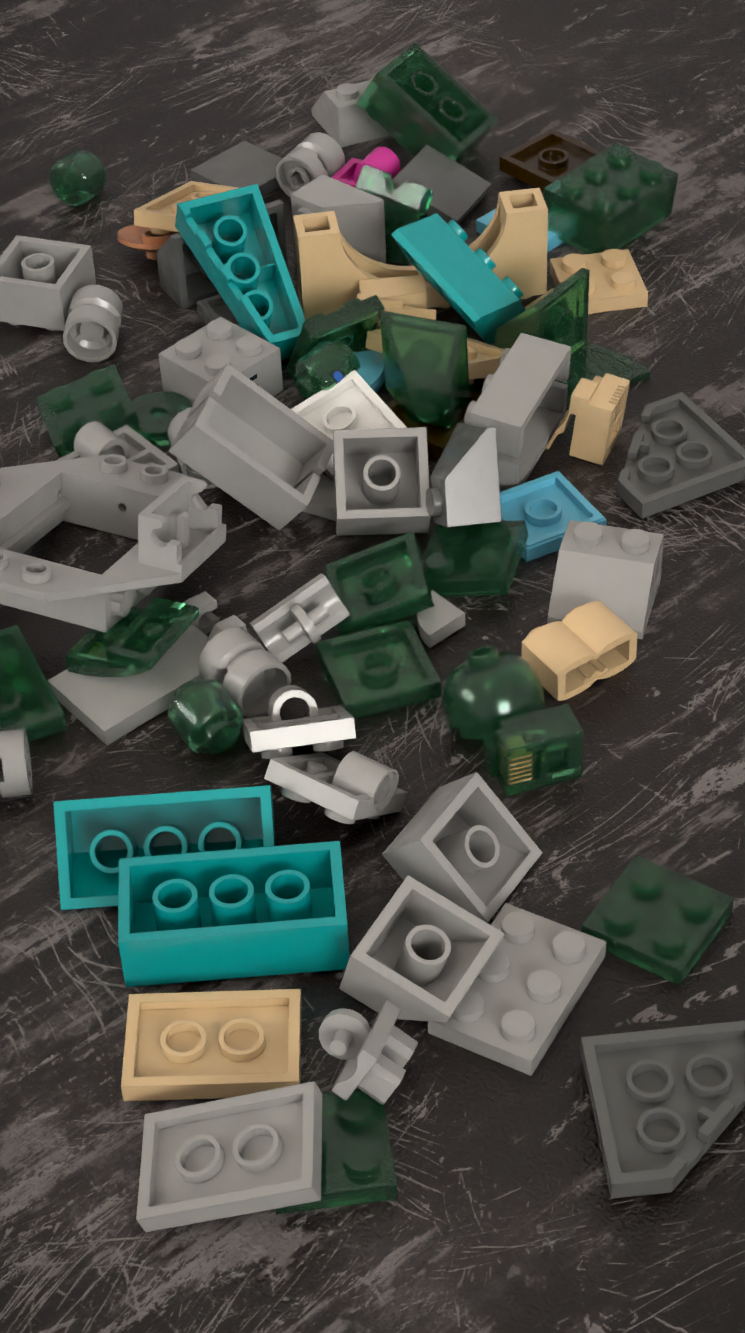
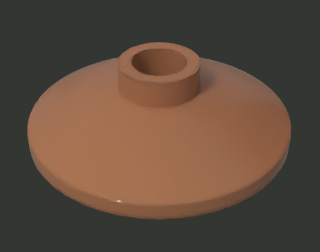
M133 224L120 229L117 232V240L127 247L144 251L146 258L157 260L156 252L170 236L179 232L155 234L151 233L148 227L135 226Z

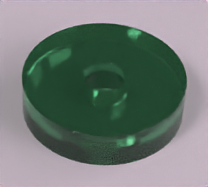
M167 391L147 393L135 398L127 405L124 411L125 425H128L156 447L170 445L168 428L171 421L178 413L193 405L188 398L178 393Z

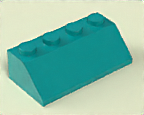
M272 785L53 801L61 910L118 906L120 858L276 846Z

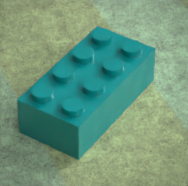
M340 841L120 858L118 945L125 986L136 987L346 969L350 954Z

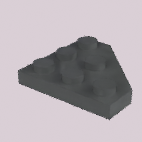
M683 392L645 405L643 409L641 424L638 431H635L629 447L626 465L624 469H621L618 477L617 495L643 519L745 480V449Z
M745 1020L581 1037L580 1052L611 1199L673 1192L745 1106Z

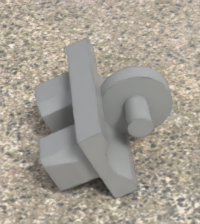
M320 573L250 622V625L266 649L279 661L284 662L309 643H317L322 639V634L347 618L350 613L336 595L326 576Z
M386 1000L380 1008L371 1028L367 1020L360 1013L351 1009L340 1008L331 1011L325 1016L319 1028V1041L323 1049L331 1056L346 1060L331 1090L346 1101L357 1087L382 1105L387 1101L402 1081L406 1072L403 1067L411 1058L418 1044L416 1040L394 1026L401 1011L400 1008Z

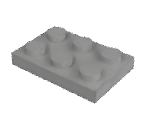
M505 903L491 926L505 934L503 940L447 1023L428 1021V1033L532 1076L606 956V941Z
M315 1081L145 1114L136 1220L143 1230L151 1232L320 1201L323 1094Z

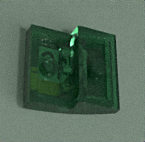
M155 597L145 609L132 606L128 615L118 621L106 633L90 629L66 655L68 672L95 677H126L149 671L197 619L199 607Z

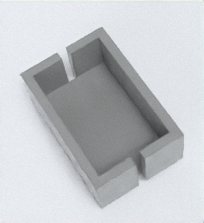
M521 333L512 348H505L499 368L495 374H489L486 377L482 394L478 400H472L467 407L464 422L496 427L500 491L525 483L566 413L568 385L564 383L569 378L571 346Z
M227 363L201 389L187 415L188 419L183 423L169 449L171 454L280 531L308 506L321 479L319 475L324 472L332 456L333 440Z

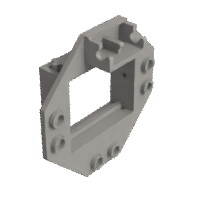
M118 454L0 468V604L106 633L118 621L126 617L130 610L143 598L150 595L155 587L183 582L226 542V524H222V505L212 503L207 507L198 494L207 488V483L204 480L169 471L163 465H145L128 461L126 457ZM62 521L138 540V543L102 575L23 554Z

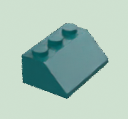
M436 213L398 228L391 234L408 261L423 274V277L487 344L491 345L526 312L519 300L524 295L508 276L501 281L492 270L496 267L495 263L480 247L474 252L465 243L469 237L453 219L446 223Z

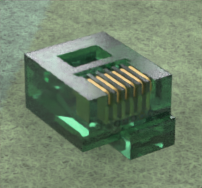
M568 703L500 720L499 730H496V735L484 738V765L491 778L497 777L506 797L582 777L583 729Z

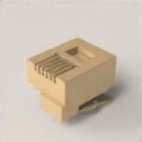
M423 274L359 280L357 309L359 327L362 328L363 337H367V331L409 324L436 326V310L427 309V292Z
M608 373L604 377L595 376L593 381L581 378L571 395L569 410H567L546 449L551 447L557 435L565 431L571 417L576 415L569 455L603 466L621 434L630 380Z

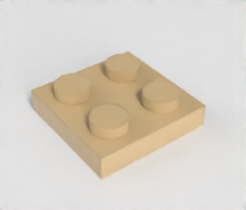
M608 249L604 252L584 255L568 254L564 257L550 259V275L567 317L648 307V291L629 249Z

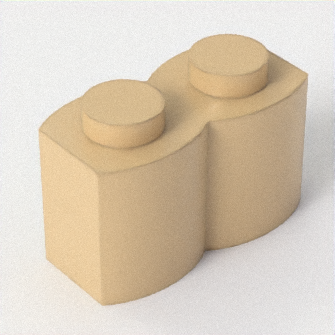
M593 601L573 608L562 621L551 622L537 627L522 641V668L557 701L567 700L585 691L597 679H606L618 674L634 662L637 655V633L601 601Z

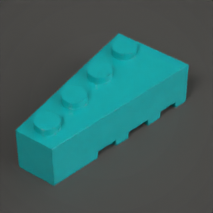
M258 184L178 203L175 222L176 229L240 326L279 347L281 360L305 354L310 331Z

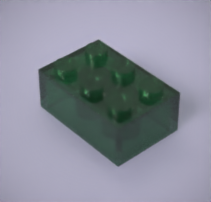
M416 43L381 69L357 102L373 120L377 121L413 156H416L426 145H429L458 164L480 145L498 121L487 108Z
M614 143L544 188L543 198L548 208V230L558 234V239L587 254L600 253L608 249H621L672 213L678 173L664 167L658 161L649 160L633 152L625 145Z

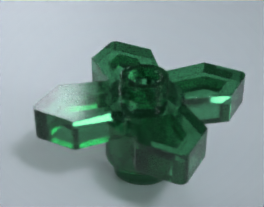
M364 165L361 169L356 188L384 199L386 259L406 266L409 261L391 234L398 228L418 221L419 216L426 214L434 191L411 181H406L394 190L390 173Z

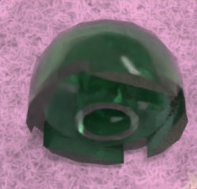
M483 646L468 652V659L460 662L446 679L443 690V708L448 731L453 733L455 728H459L461 738L484 739L506 735L517 731L514 721L529 715L530 724L538 721L546 712V699L536 670L522 657L510 652H498L495 646Z

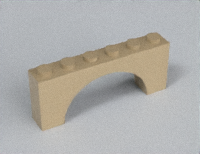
M540 188L499 192L493 218L483 233L469 245L474 252L480 247L496 265L492 271L501 281L508 276L524 294L520 299L547 294L548 208ZM335 211L293 215L298 295L306 322L325 323L332 319L358 318L357 294H359V280L421 275L414 266L385 264L359 253L342 236ZM424 278L427 292V308L436 307L444 309L451 307Z

